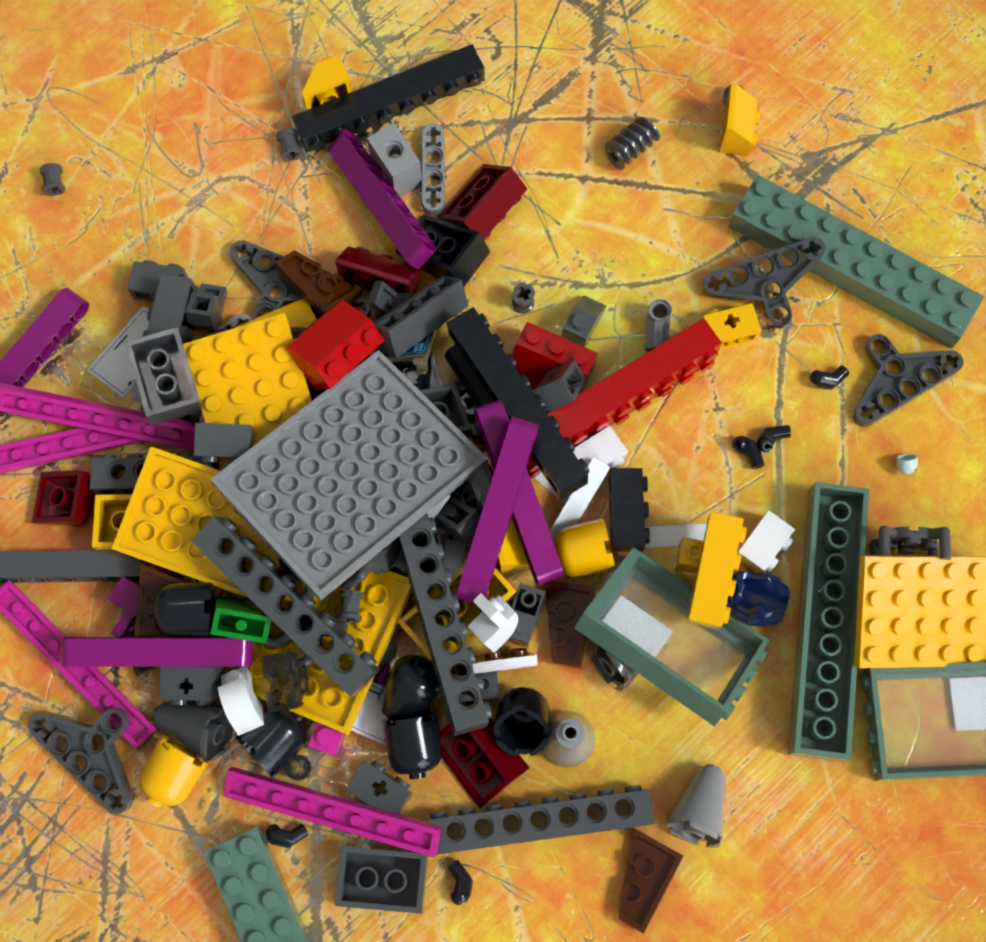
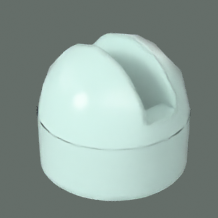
M900 454L896 456V466L899 472L909 475L916 471L918 456L915 454Z

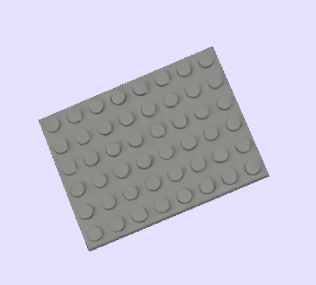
M378 350L346 374L331 389L324 391L212 477L210 481L217 491L321 601L487 464L488 458Z

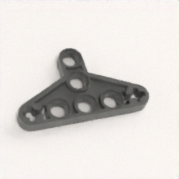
M810 237L714 271L705 277L703 282L704 289L712 295L763 301L771 323L776 326H785L792 318V310L786 292L825 254V243L818 237ZM811 241H814L816 245H821L822 249L818 250L819 255L805 254L804 256L807 260L801 262L800 252L796 246L802 245V250L810 247L809 243ZM786 250H793L796 253L797 259L792 265H785L781 260V256ZM761 259H768L772 264L771 270L766 274H762L757 270V263ZM739 267L744 268L747 272V278L740 283L732 278L734 269ZM728 271V279L732 284L731 287L727 288L726 282L719 285L718 291H715L714 288H709L708 283L711 282V277L715 276L716 279L725 278L722 273ZM769 283H776L780 288V293L775 298H769L765 294V287ZM778 307L785 308L788 312V318L784 322H777L773 318V311Z
M243 240L237 241L231 246L230 255L234 263L261 293L253 311L254 318H258L262 310L274 311L303 298L274 269L275 261L284 256ZM246 249L247 254L253 257V265H251L252 261L249 256L242 255L239 257L237 252H243ZM261 258H270L272 260L270 266L266 268L258 266ZM281 288L284 292L280 298L274 299L270 297L271 290Z
M882 334L873 335L865 346V352L877 368V372L854 409V422L861 427H869L954 376L962 368V356L954 350L899 354L886 336ZM875 341L881 342L885 347V351L877 353L872 349L871 344ZM947 360L955 362L953 366L950 365L943 371L940 368ZM889 362L896 363L900 368L899 373H890L886 368V364ZM923 371H932L936 376L935 381H926L923 378ZM903 383L912 384L915 389L914 394H905L902 391L901 385ZM881 396H890L894 401V405L892 407L883 406L880 402ZM875 406L876 410L872 412L869 418L867 416L861 417L860 414L863 411L867 412Z
M114 708L105 711L94 725L51 712L37 713L30 718L28 729L32 736L107 811L112 814H120L132 807L134 801L133 794L114 744L129 726L130 718L124 709ZM113 713L119 715L121 719V724L117 729L113 728L109 722L110 716ZM45 719L46 722L44 724V727L46 729L41 730L40 727L42 724L39 720ZM57 728L59 729L58 732H55L53 734L50 732L56 730ZM95 734H99L103 738L104 743L101 749H96L93 746L92 738ZM59 736H63L67 740V747L64 751L57 748L56 740ZM78 755H82L86 759V767L83 770L78 769L75 765V759ZM97 774H101L105 778L106 782L103 789L97 788L94 783V778ZM121 795L122 799L120 802L122 805L117 806L115 804L117 802L116 796Z

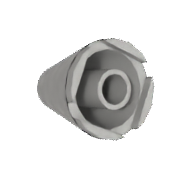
M569 711L551 716L549 740L543 749L545 756L552 763L562 767H574L585 762L592 754L595 746V734L589 721L582 715ZM565 732H572L575 737L572 739L567 738Z
M707 764L706 767L698 769L667 820L666 828L671 827L669 831L671 834L697 845L698 840L707 842L706 847L717 848L721 845L726 776L722 773L720 767Z

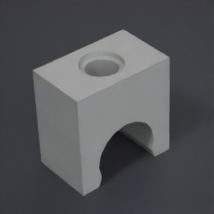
M395 123L367 137L370 156L378 167H381L388 181L400 197L422 186L420 161Z

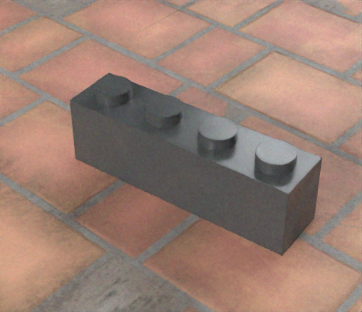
M442 275L375 322L374 325L385 340L378 346V350L395 358L402 356L408 349L422 341L430 333L441 328L451 318L456 317L459 312L468 307L462 280Z

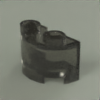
M288 651L262 656V673L270 682V690L266 692L265 696L269 713L296 709L304 704L302 699L304 693L309 692V676L306 666H300L296 659L297 653Z

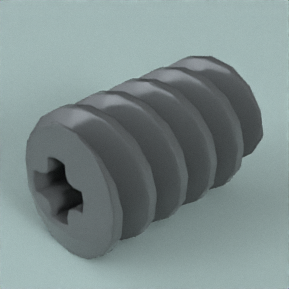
M637 117L627 128L622 129L620 134L615 135L612 140L605 144L606 154L617 169L623 170L625 168L624 163L631 164L632 158L637 159L639 152L644 153L646 151V146H653V140L659 141L660 133L650 120L644 117Z

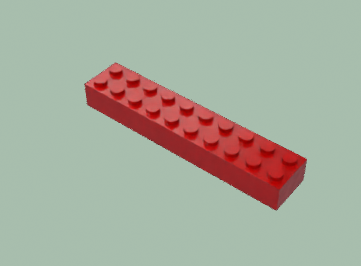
M703 318L579 394L573 402L559 407L547 415L555 417L560 426L558 431L563 438L568 437L575 448L614 423L616 425L623 423L630 417L629 414L636 409L638 412L644 410L651 404L650 401L657 396L659 398L665 397L673 390L672 387L680 383L683 385L689 382L697 371L701 370L704 372L715 364V358L719 355L718 351L722 342ZM487 451L484 455L488 458L487 465L493 477L495 470ZM530 456L527 471L530 479H533L541 471Z

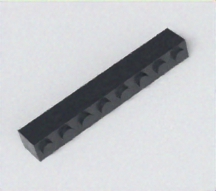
M473 44L293 115V123L305 151L319 150L324 145L333 142L343 129L349 130L352 133L364 132L369 127L378 123H386L395 116L408 114L415 108L433 104L440 98L453 96L462 89L479 85L482 81H485L484 66Z
M472 307L446 322L448 334L493 401L499 399L502 401L509 421L514 416L539 424L530 456L559 499L562 500L587 485L590 470L586 462L582 458L578 460L573 453L575 448L568 437H562L558 431L560 426L554 416L549 417L544 410L546 406L542 398L538 394L534 396L530 390L532 388L530 381L525 374H519L516 369L518 366L510 353L506 355L502 347L504 346L500 337L496 333L492 334L488 329L490 325L484 314L481 313L479 315L475 308Z

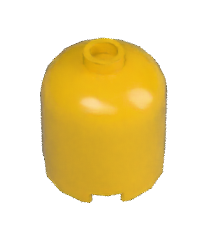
M603 518L566 527L556 534L554 546L566 576L581 577L615 570L613 554L610 547L605 548L604 544L605 541H609Z
M164 734L159 737L139 775V786L148 795L146 801L156 807H161L162 804L176 806L183 803L210 763L204 759L201 761L197 758L196 754L175 741L174 744L168 742L167 739L169 737Z

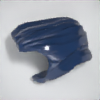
M747 571L734 573L732 580L736 581L733 597L728 596L726 607L731 608L730 612L750 626L762 627L779 624L785 617L784 612L789 604V587L771 573H749Z

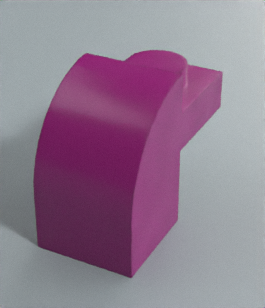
M123 576L107 599L125 610L110 634L115 637H134L139 586Z

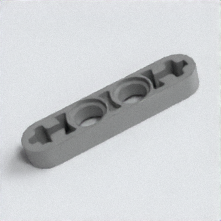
M435 123L426 125L422 132L423 210L430 216L439 215L445 208L444 129ZM431 133H436L437 135L436 146H431ZM434 153L438 154L441 158L436 163H430L427 160L428 155ZM430 176H437L440 178V182L432 186L427 183V179ZM431 193H436V207H431Z

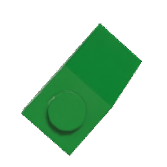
M216 598L210 634L266 644L271 619L263 611L245 603Z

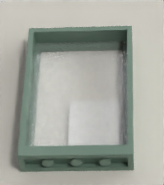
M633 547L584 611L574 629L715 727L721 718L727 720L736 706L731 703L733 700L738 702L747 688L743 684L744 682L749 684L756 674L757 669L754 668V665L757 664L759 666L767 656L768 652L764 649L770 640L731 613L728 623H723L720 629L687 622L693 587Z
M986 662L949 663L945 667L867 668L863 670L864 674H861L860 681L862 690L866 691L867 702H864L865 718H869L870 729L867 730L868 746H872L873 758H870V771L872 775H875V781L986 776Z

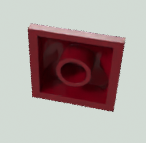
M84 470L41 472L32 523L71 525L73 527L83 526L90 516L94 493L90 490V473Z

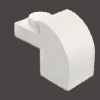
M480 593L473 601L482 612L468 627L495 653L515 631L518 624V615L500 595L496 599L492 597L488 600Z
M243 666L221 675L222 686L218 687L219 697L224 712L238 736L264 725L263 708L253 692L252 676L249 668Z

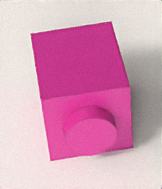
M316 723L308 747L338 758L346 735Z

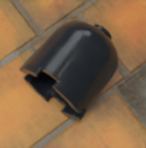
M208 582L169 583L160 587L156 593L155 600L149 601L148 608L149 617H154L155 626L158 631L169 636L212 637V634H210L211 620L209 608H214V585Z
M413 654L403 656L394 663L377 696L382 705L381 712L389 720L395 722V720L421 716H423V722L427 720L440 690L433 662L424 656Z
M518 687L511 689L504 694L498 704L493 731L496 737L495 742L503 752L511 756L517 757L518 754L529 753L530 756L536 755L544 749L549 740L550 709L547 700L539 691L533 688Z
M279 706L270 707L263 712L264 725L235 737L272 778L296 756L307 740L306 731L301 725L305 721L303 717Z
M431 712L430 717L424 722L423 716L399 719L392 723L388 718L382 720L390 766L400 774H409V779L425 778L426 772L433 770L441 760L438 713Z

